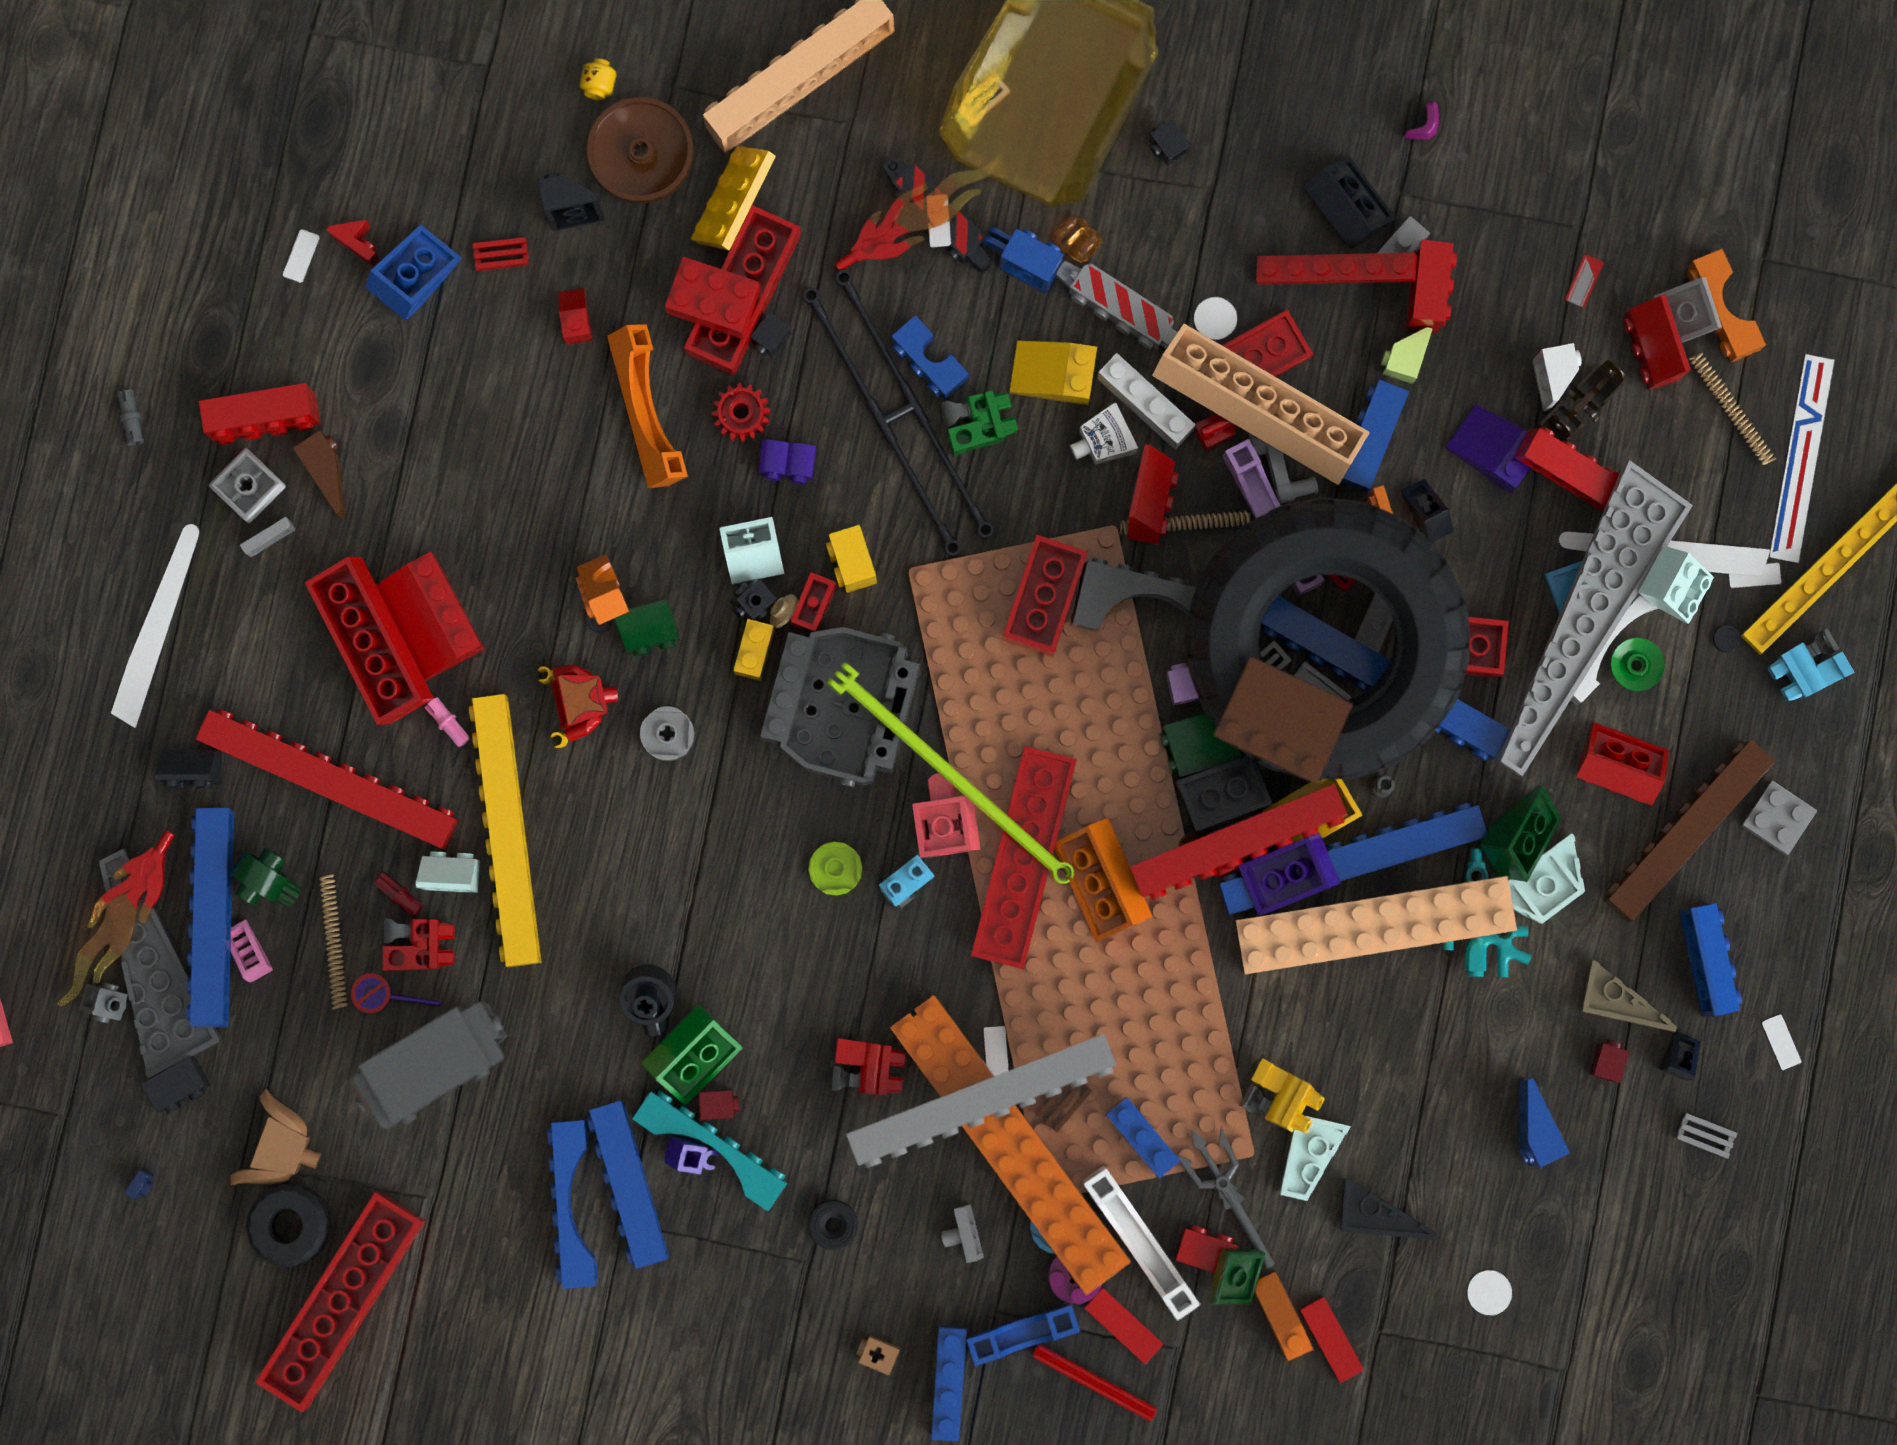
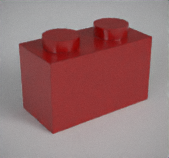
M811 572L790 621L791 625L808 633L819 631L836 590V582Z
M1192 1225L1191 1229H1183L1174 1259L1215 1273L1221 1249H1238V1245L1232 1243L1234 1239L1232 1237L1218 1233L1217 1238L1206 1235L1207 1229Z

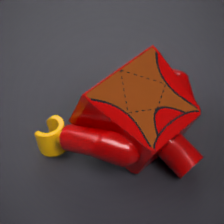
M577 665L554 667L553 670L542 666L538 669L541 673L548 672L546 679H539L538 681L546 685L551 684L560 728L565 730V733L555 732L551 734L550 738L558 735L562 738V743L554 746V748H563L567 745L568 740L572 742L591 733L601 723V716L607 713L606 703L618 701V692L615 686L602 688L599 676H592L590 671Z

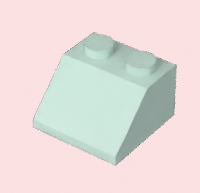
M430 852V856H422L416 887L432 891L478 893L480 860L473 859V854L457 853V858L446 857L445 852Z

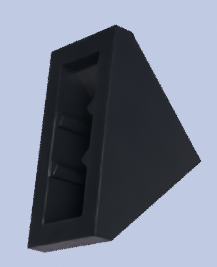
M1674 1032L1659 1070L1682 1080H1693L1696 1075L1700 1041L1680 1032Z

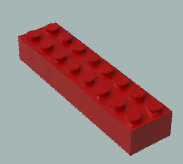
M1332 784L1140 862L1130 868L1142 897L1149 896L1150 900H1155L1167 895L1165 889L1173 886L1176 890L1192 885L1191 879L1200 876L1201 880L1218 874L1217 868L1226 866V869L1229 870L1243 864L1241 859L1251 855L1252 859L1259 858L1268 854L1267 848L1276 845L1280 849L1292 844V838L1302 834L1303 838L1318 834L1317 828L1328 824L1329 829L1344 823L1343 817L1348 815L1335 784Z
M375 1192L255 1383L301 1412L307 1410L426 1220L383 1192Z

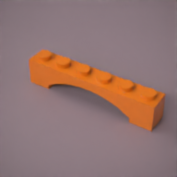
M647 324L626 325L608 335L607 338L648 488L667 487L688 477L681 451H676L666 438L654 409L649 382L650 351L654 349Z

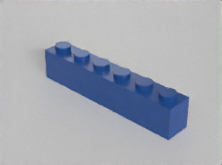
M624 1101L589 1110L591 1116L587 1117V1122L591 1133L596 1132L598 1142L595 1143L596 1153L599 1159H604L606 1169H602L606 1185L611 1184L614 1195L610 1196L614 1212L619 1211L621 1221L618 1222V1228L621 1237H626L629 1248L625 1249L629 1264H634L635 1268L638 1269L669 1259L670 1257Z

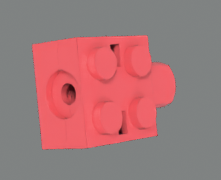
M940 773L932 775L928 779L930 801L912 804L920 858L981 850L974 803L966 796L957 797L955 787Z

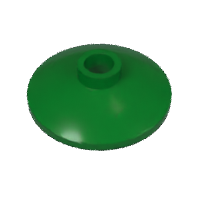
M1631 638L1617 646L1612 654L1610 666L1613 677L1622 687L1631 691H1645L1660 681L1664 673L1665 661L1661 650L1653 642L1644 638ZM1633 661H1637L1640 664L1638 671L1632 669L1631 663Z

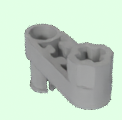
M1248 435L1257 455L1266 454L1279 504L1295 501L1296 497L1318 493L1315 477L1292 482L1288 477L1283 453L1256 436Z

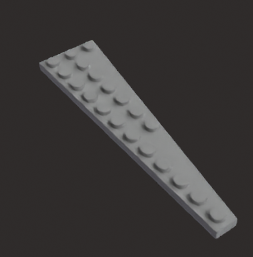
M1626 460L1623 464L1497 760L1518 776L1524 775L1636 597L1663 545L1668 546L1693 506L1630 460Z

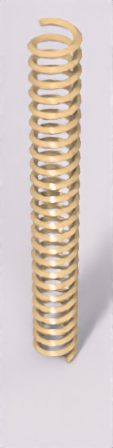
M1701 352L1689 358V360H1693L1691 364H1696L1694 369H1698L1697 373H1702L1700 377H1705L1703 382L1709 381L1706 386H1711L1710 390H1714L1712 395L1718 394L1716 399H1720V404L1724 403L1722 408H1726L1725 412H1730L1728 417L1733 416L1731 421H1735L1734 425H1739L1737 430H1741L1740 434L1746 433L1743 438H1748L1746 443L1752 442L1749 447H1754L1752 449L1753 452L1757 451L1755 456L1761 455L1758 458L1760 461L1763 460L1761 465L1776 460V457L1771 458L1773 453L1767 454L1770 451L1769 448L1764 450L1767 444L1760 446L1764 442V440L1758 441L1761 436L1754 437L1758 434V431L1752 432L1755 427L1747 429L1751 426L1752 422L1745 424L1749 418L1743 419L1746 414L1739 415L1743 409L1736 411L1740 405L1732 407L1736 404V400L1730 402L1734 396L1728 397L1730 392L1723 394L1727 387L1721 389L1724 383L1717 385L1721 381V379L1715 380L1718 374L1710 377L1715 373V370L1708 372L1712 366L1706 367L1709 361L1702 363L1706 357L1699 359L1703 353Z
M1234 511L1233 514L1228 512L1226 515L1223 512L1221 516L1218 512L1217 515L1214 513L1211 516L1207 514L1206 518L1204 514L1201 516L1197 514L1195 517L1191 515L1190 519L1187 515L1185 518L1181 515L1179 519L1175 516L1173 520L1170 516L1169 519L1164 517V520H1169L1168 532H1170L1171 523L1175 532L1176 521L1180 531L1181 520L1184 531L1186 530L1187 522L1189 530L1192 529V520L1196 530L1197 518L1200 529H1202V521H1204L1205 529L1208 528V519L1212 529L1213 517L1216 528H1218V519L1220 520L1221 528L1224 527V518L1228 528L1229 516L1231 526L1234 527L1235 517L1236 524L1239 527L1240 517L1242 526H1244L1245 515L1248 523L1250 522L1251 513L1244 511L1242 514L1239 511L1237 514ZM1124 520L1121 521L1120 535L1123 534V527L1127 535L1129 520L1126 521V524Z
M331 874L323 876L319 880L322 881L320 886L323 887L320 891L325 892L321 894V897L324 898L321 901L325 903L322 907L326 908L322 911L326 914L323 918L327 919L323 922L327 924L324 929L328 930L324 934L330 935L325 938L328 940L326 945L330 946L326 950L331 951L327 953V956L330 957L327 961L332 962L328 964L331 967L328 971L333 973L329 977L335 978L329 981L333 984L330 988L335 989L330 992L334 994L331 999L335 1000L331 1004L337 1005L332 1008L334 1010L345 1007L348 1004L338 1003L347 1000L345 997H340L347 993L338 992L345 990L346 987H336L344 985L346 982L338 981L344 979V976H335L344 973V971L337 970L342 969L344 966L335 965L342 963L343 960H333L341 958L343 955L335 954L342 952L341 949H333L341 947V944H331L341 941L340 938H332L340 936V933H330L340 930L338 927H332L339 925V922H330L338 920L339 917H328L338 914L337 911H330L337 909V906H328L336 904L337 901H326L337 897L336 895H328L336 893V890H326L336 887V885H326L335 882L334 879H326L334 877Z

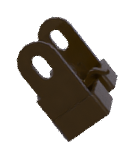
M1606 360L1602 365L1598 364L1574 388V391L1582 400L1572 390L1566 388L1564 393L1570 396L1577 405L1571 409L1565 402H1560L1541 421L1538 428L1545 427L1554 432V437L1561 442L1562 440L1569 442L1587 423L1577 413L1582 409L1596 423L1599 420L1597 414L1586 404L1588 403L1595 411H1599L1624 386L1622 382L1626 379L1625 374L1615 363Z

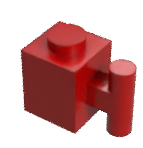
M1218 414L1196 423L1194 428L1205 452L1234 439L1236 435L1235 430H1237L1235 424Z

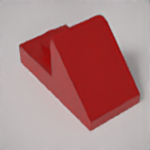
M367 220L332 225L327 228L326 231L333 239L369 265L374 267L378 262L379 257L374 252L376 247L367 240H362L371 227Z

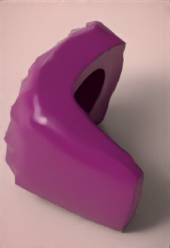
M1436 101L1426 104L1428 118L1425 126L1406 131L1405 138L1430 140L1435 136L1439 127V108Z

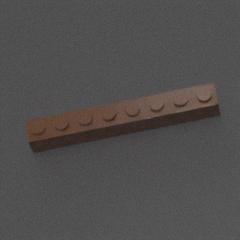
M1749 740L1744 743L1740 741L1730 751L1732 757L1727 763L1722 761L1712 771L1715 776L1710 782L1704 781L1695 790L1694 793L1697 796L1691 803L1686 801L1677 810L1676 813L1679 814L1677 819L1673 823L1669 820L1660 829V838L1655 843L1651 840L1643 848L1641 853L1644 856L1638 862L1632 861L1623 871L1626 876L1620 882L1614 881L1606 890L1608 896L1603 901L1627 922H1632L1776 762L1754 741Z

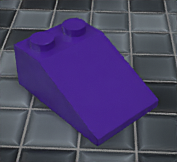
M1478 405L1474 406L1445 447V449L1510 494L1517 488L1530 467L1514 458L1527 431Z
M1320 833L1238 866L1258 916L1340 884Z

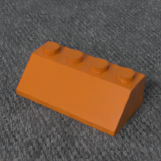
M1109 818L1090 824L1056 841L1054 850L1059 861L1069 863L1074 869V877H1067V879L1070 881V886L1096 942L1153 917L1145 898L1141 895Z

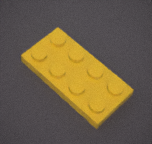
M736 146L724 173L718 180V185L712 197L707 202L700 221L695 227V232L691 238L693 241L701 245L730 250L775 159V155L766 150Z

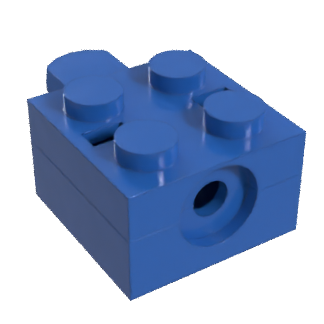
M990 227L987 231L990 236H985L982 241L989 248L1002 254L1000 269L1047 294L1056 278L1058 269L1062 265L1063 254L1060 253L1061 249L1050 242L1044 244L1036 240L1037 236L1025 229L1023 231L1016 229L1014 234L1010 236L995 227Z

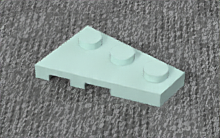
M1308 1117L1312 1120V1124L1307 1133L1293 1130L1279 1194L1307 1201L1351 1126Z

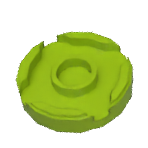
M830 842L823 844L813 853L808 870L811 881L818 890L828 895L838 896L850 892L857 886L861 879L863 867L860 856L852 847L841 842Z

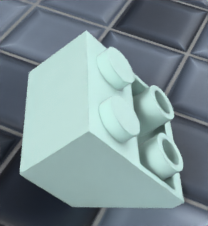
M772 517L720 528L732 585L784 574Z
M1663 545L1638 592L1650 604L1689 624L1693 615L1697 612L1703 596L1710 588L1714 577L1688 552Z

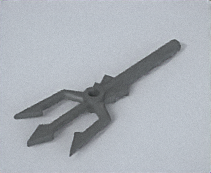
M1222 1126L1220 1128L1219 1146L1224 1147L1231 1162V1165L1222 1175L1205 1147L1206 1140L1192 1130L1194 1148L1200 1150L1216 1179L1201 1181L1191 1167L1192 1161L1177 1154L1175 1155L1198 1189H1218L1219 1198L1223 1199L1224 1210L1231 1208L1253 1248L1265 1252L1263 1261L1265 1269L1273 1266L1275 1263L1240 1203L1245 1198L1236 1191L1237 1188L1230 1182L1239 1163Z

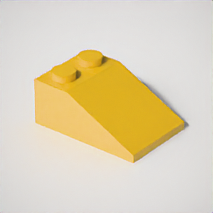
M1017 341L1009 393L1088 405L1097 347L1063 342Z

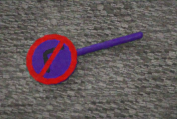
M375 973L360 976L354 982L351 989V999L354 1006L368 1014L383 1010L388 1005L390 999L432 1006L441 1005L440 1001L391 994L388 981L383 976Z

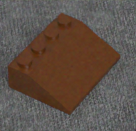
M1251 656L1215 729L1214 736L1313 783H1317L1353 704Z

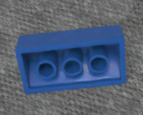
M1716 903L1679 911L1702 1017L1719 1016L1740 1011L1739 1005L1742 1004V997L1739 989H1735L1733 978L1736 977V970L1733 962H1729L1727 951H1730V943L1727 935H1723L1721 925L1724 924V916L1722 910L1717 908Z

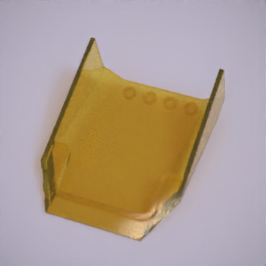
M1006 0L954 85L939 131L957 161L1051 207L1083 202L1158 56V46H1156L1154 8L1138 0ZM1002 81L1010 90L987 109L990 101L1003 91L998 85Z

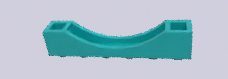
M660 1090L657 1094L650 1092L633 1117L634 1121L653 1134L670 1133L686 1135L712 1146L734 1168L741 1181L745 1196L765 1210L769 1211L787 1185V1182L783 1180L785 1175L774 1167L770 1171L761 1165L763 1161L761 1158L750 1151L746 1155L738 1150L740 1147L739 1143L728 1136L724 1140L716 1135L717 1128L706 1121L700 1124L694 1120L695 1114L684 1106L678 1109L672 1105L671 1101L673 1099Z

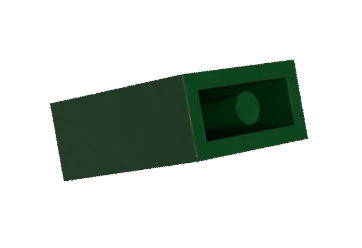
M1206 713L1164 725L1162 727L1163 733H1159L1163 748H1168L1171 756L1170 759H1167L1172 775L1176 774L1177 779L1241 758V754L1229 742L1214 736L1216 726Z

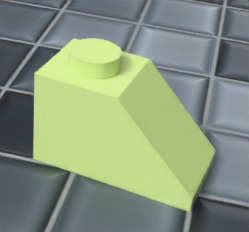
M1426 327L1395 343L1390 351L1385 350L1381 365L1385 366L1383 375L1413 384L1417 379L1432 328Z

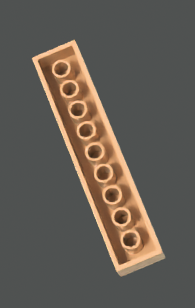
M1508 876L1236 920L1245 974L1517 931Z

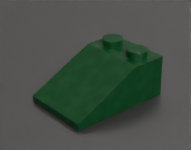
M666 599L628 609L629 612L615 618L625 649L629 655L634 654V657L647 655L650 653L649 649L660 647V650L673 648L676 646L675 642L681 641L673 610Z
M1542 785L1536 786L1496 819L1483 836L1480 845L1499 877L1508 876V879L1528 882L1557 829L1561 817Z

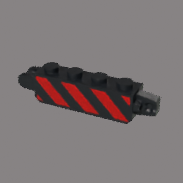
M893 156L883 165L884 172L892 182V189L894 190L892 195L895 199L900 197L911 208L910 214L918 223L923 221L929 228L928 221L931 224L932 222L928 217L927 197L945 195L946 193L920 165L911 164L908 167ZM948 196L951 245L946 246L947 249L945 251L953 261L959 260L963 265L968 261L974 269L976 268V271L985 273L990 266V257L982 249L983 233Z

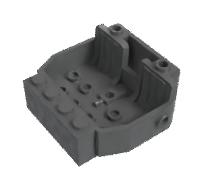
M845 627L811 632L810 638L789 632L760 737L763 741L780 745L781 750L808 772L838 779L839 784L853 788L855 784L861 786L872 784L876 771L893 774L901 739L896 734L893 741L883 739L887 726L846 690L842 695H839L826 682L831 678L839 685L841 682L833 674L838 670L847 676L848 673L841 668L842 663L846 662L859 673L855 681L906 725L920 673V665L906 661L908 655L907 647H904L898 641H894L895 636L879 632L878 636ZM902 672L908 675L906 678H900L897 673ZM822 681L824 686L822 689L816 690L813 687L814 683ZM897 688L907 690L901 713L892 712ZM857 704L859 706L858 712L851 713L849 706ZM810 706L817 709L816 714L813 716L806 713L807 708ZM880 747L887 750L886 756H877V749Z
M479 1002L468 1009L459 1007L452 1009L359 1065L362 1072L349 1080L358 1095L355 1098L356 1103L363 1113L367 1111L369 1115L373 1114L382 1129H389L401 1122L402 1126L417 1118L415 1113L429 1105L431 1101L474 1078L475 1082L483 1079L490 1074L488 1070L490 1067L503 1060L504 1054L499 1044L507 1035L503 1030L504 1027L501 1021L493 1013L488 1003Z

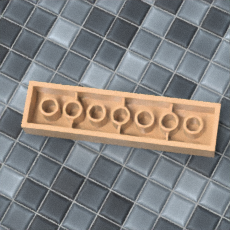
M855 0V5L848 10L844 8L837 12L833 17V21L827 25L821 24L815 28L811 37L805 41L803 39L797 41L786 55L775 57L769 63L770 66L764 71L758 70L748 78V82L742 87L736 86L732 88L724 100L719 103L716 101L710 104L705 109L706 113L703 114L706 130L725 154L731 151L894 32V17L882 0Z
M1183 324L1162 355L1152 375L1337 485L1341 482L1370 433L1186 324Z

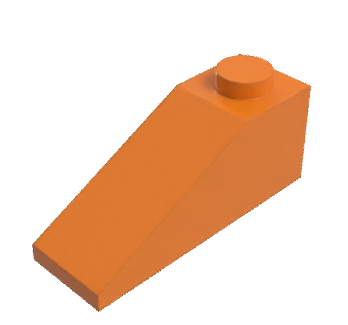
M1273 1272L1258 1279L1255 1294L1285 1359L1290 1361L1312 1351V1345L1277 1273Z

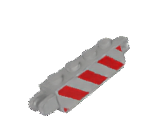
M1064 261L1058 269L1056 277L1070 289L1069 294L1072 295L1071 299L1081 306L1086 304L1094 309L1093 313L1104 321L1109 319L1116 323L1115 327L1120 332L1126 335L1131 333L1139 338L1138 342L1145 348L1151 350L1153 347L1158 351L1161 346L1167 349L1178 333L1172 329L1174 324L1172 315L1093 264L1084 265L1081 269Z

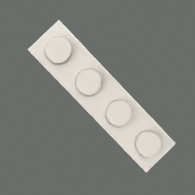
M1117 353L1098 372L1097 379L1175 450L1193 432L1196 424Z

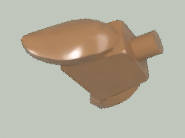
M267 1089L263 1091L259 1098L271 1117L267 1119L250 1166L252 1168L238 1170L230 1175V1186L241 1183L260 1185L281 1184L288 1181L292 1174H297L301 1164L314 1169L318 1165L321 1153L307 1149L310 1136L307 1135V1126L303 1119L293 1110L275 1099Z

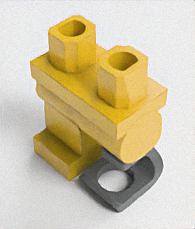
M1262 1058L1251 1080L1256 1085L1276 1094V1097L1272 1101L1265 1098L1262 1091L1251 1084L1240 1106L1250 1113H1265L1266 1120L1290 1132L1296 1130L1307 1133L1312 1120L1302 1115V1112L1306 1105L1318 1111L1324 1101V1097L1316 1092L1311 1084Z

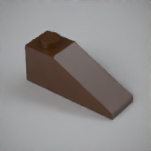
M319 430L293 447V449L335 513L342 518L346 514L340 460L335 452L339 447L330 434L325 436Z

